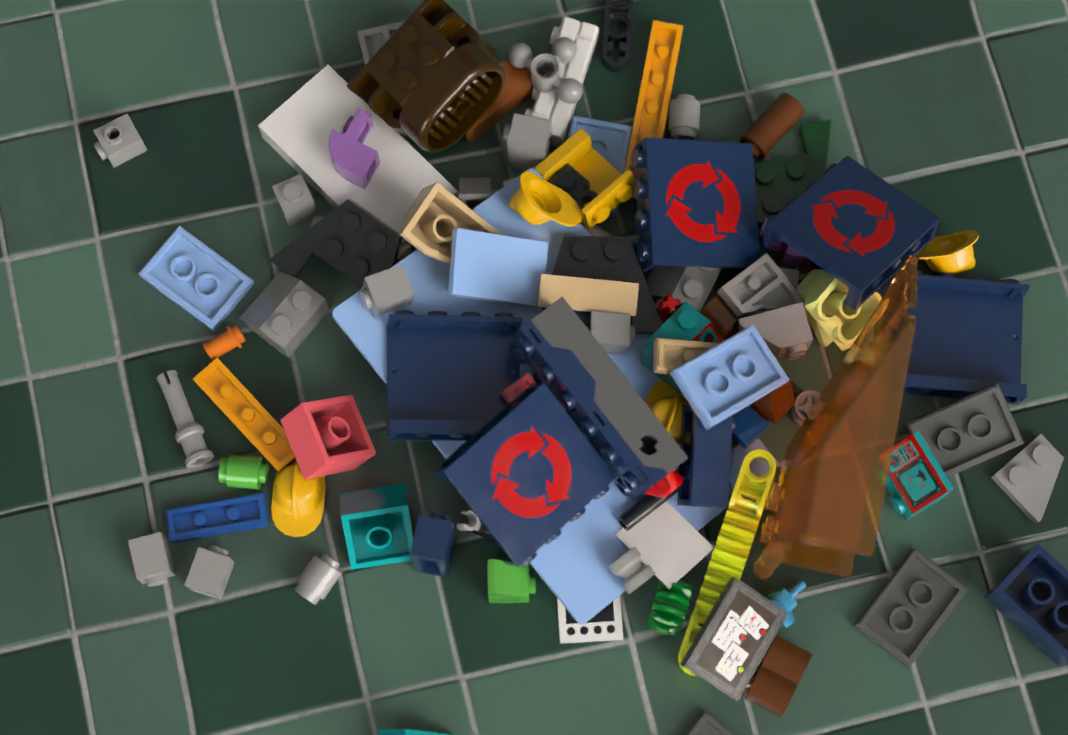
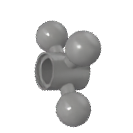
M561 37L553 43L552 55L542 53L535 58L532 57L530 47L524 43H515L509 48L507 53L509 63L516 68H529L531 70V84L537 91L547 93L557 88L559 98L568 104L575 103L582 97L583 88L578 80L573 78L562 79L559 77V64L571 61L576 55L577 48L573 40ZM541 70H549L552 72V74L550 76L544 77L540 76L538 72Z

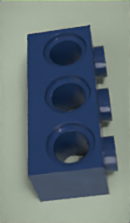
M428 512L427 516H418L410 553L416 572L445 578L449 577L456 535L453 521L447 520V515Z

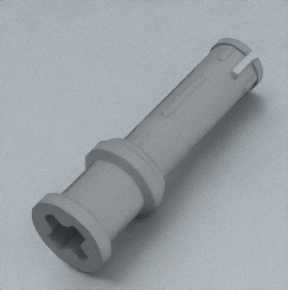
M166 371L171 382L170 384L167 378H165L164 373L158 375L157 381L160 384L177 427L175 439L177 443H181L187 458L185 465L187 468L202 466L214 458L213 452L208 450L204 441V429L194 420L177 371Z

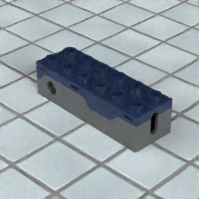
M563 297L520 327L512 341L514 355L522 364L527 363L534 372L532 376L536 383L546 384L617 477L615 484L624 496L628 497L630 495L633 500L641 494L665 498L683 484V478L676 469L688 459L687 455Z

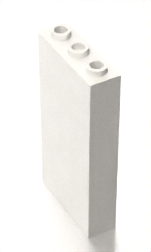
M329 65L324 67L258 125L262 137L299 174H302L303 178L334 209L347 199H352L399 234L405 213L423 188L438 182L459 199L458 191L396 130L375 114L363 99L346 87L348 83ZM359 108L371 113L373 127L363 144L378 151L380 164L365 189L345 180L338 174L334 168L329 150V137L332 129L344 134L343 128L350 116L355 117ZM402 238L397 255L398 260L405 258L412 249V244Z

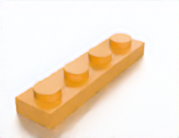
M218 358L193 378L200 389L278 473L296 461L286 433L281 425Z

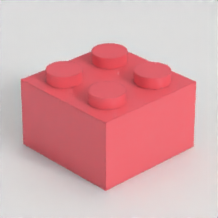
M353 395L301 403L280 420L304 480L355 470L377 454Z

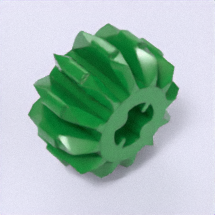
M681 579L676 583L673 582L670 589L660 581L647 621L649 628L657 630L656 632L675 636L681 630L693 593L692 585L685 583Z

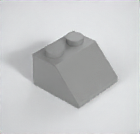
M654 266L646 283L655 303L666 295L671 294L674 300H680V307L687 302L700 312L707 304L724 268Z
M279 271L241 315L239 321L289 359L330 310L326 299L300 279Z
M803 302L738 319L736 332L738 333L754 324L773 355L777 358L785 356L786 360H793L805 356V351L809 350L813 342Z

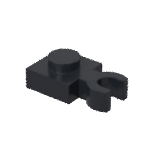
M568 163L547 180V182L567 192L577 202L581 210L585 207V203L591 202L598 196L596 192L588 190L590 189L589 181Z

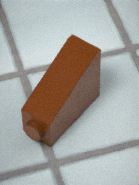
M508 60L500 62L505 70L503 89L493 105L465 134L467 142L474 141L531 98L532 84L531 70L529 68H516Z

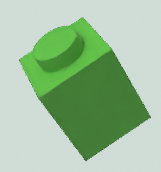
M488 559L489 603H529V594H536L535 573H529V564L516 567L507 565L504 560Z

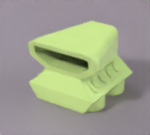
M812 270L796 288L805 300L803 305L807 319L819 344L823 348L833 341L842 351L855 346L884 312L882 298L877 292L856 311L845 304L849 287L825 270Z

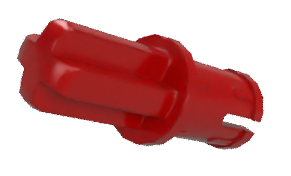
M671 294L666 295L655 303L663 324L680 307V300H674Z

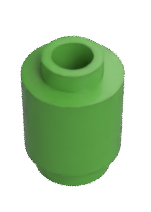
M230 454L229 457H222L220 460L219 482L226 483L227 487L259 490L262 483H267L269 464H264L263 457Z

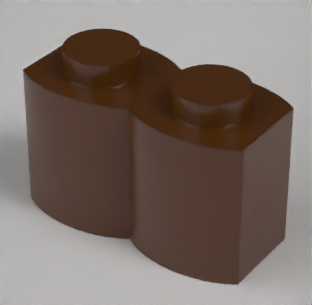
M776 635L764 654L758 671L754 672L745 687L747 693L744 699L781 718L813 654Z

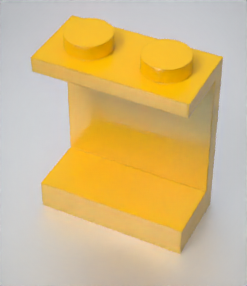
M582 128L534 168L547 181L568 163L589 181L590 189L588 190L598 194L591 202L585 203V207L581 210L583 215L581 222L589 230L597 223L605 221L615 207L620 203L628 201L633 195V184L635 181L633 172L628 169L623 174L620 173L593 149L590 135Z

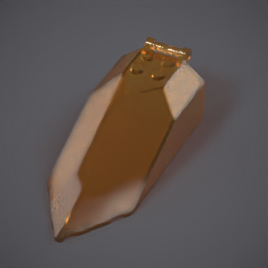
M908 256L785 451L778 481L773 484L772 490H769L766 509L771 510L770 516H767L766 522H763L759 542L765 543L760 559L753 565V573L759 579L769 578L781 562L848 578L852 574L855 554L868 557L874 554L915 329L916 316L908 315V307L915 308L917 302L918 256Z

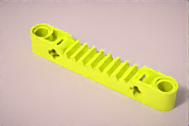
M753 450L743 460L679 651V665L701 629L699 624H704L730 578L741 579L776 472L775 458L766 450ZM756 460H763L768 464L769 470L763 476H756L750 471L751 463ZM680 665L684 672L691 676H696Z

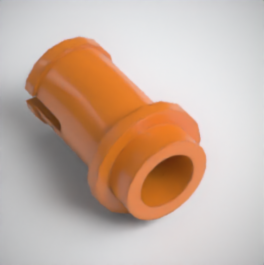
M237 325L233 327L227 326V331L203 343V347L212 361L237 346L239 349L242 348L241 344L246 342V339Z

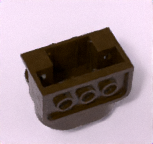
M424 0L346 87L363 99L370 109L387 125L411 142H415L422 150L439 152L459 141L493 105L503 89L505 70L501 63L496 60V51L493 46L444 0Z

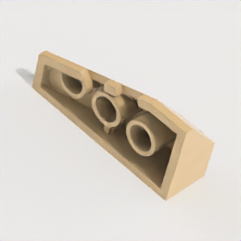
M435 182L423 188L404 215L399 235L424 255L450 264L452 233L454 229L461 228L498 235L502 234L442 185Z

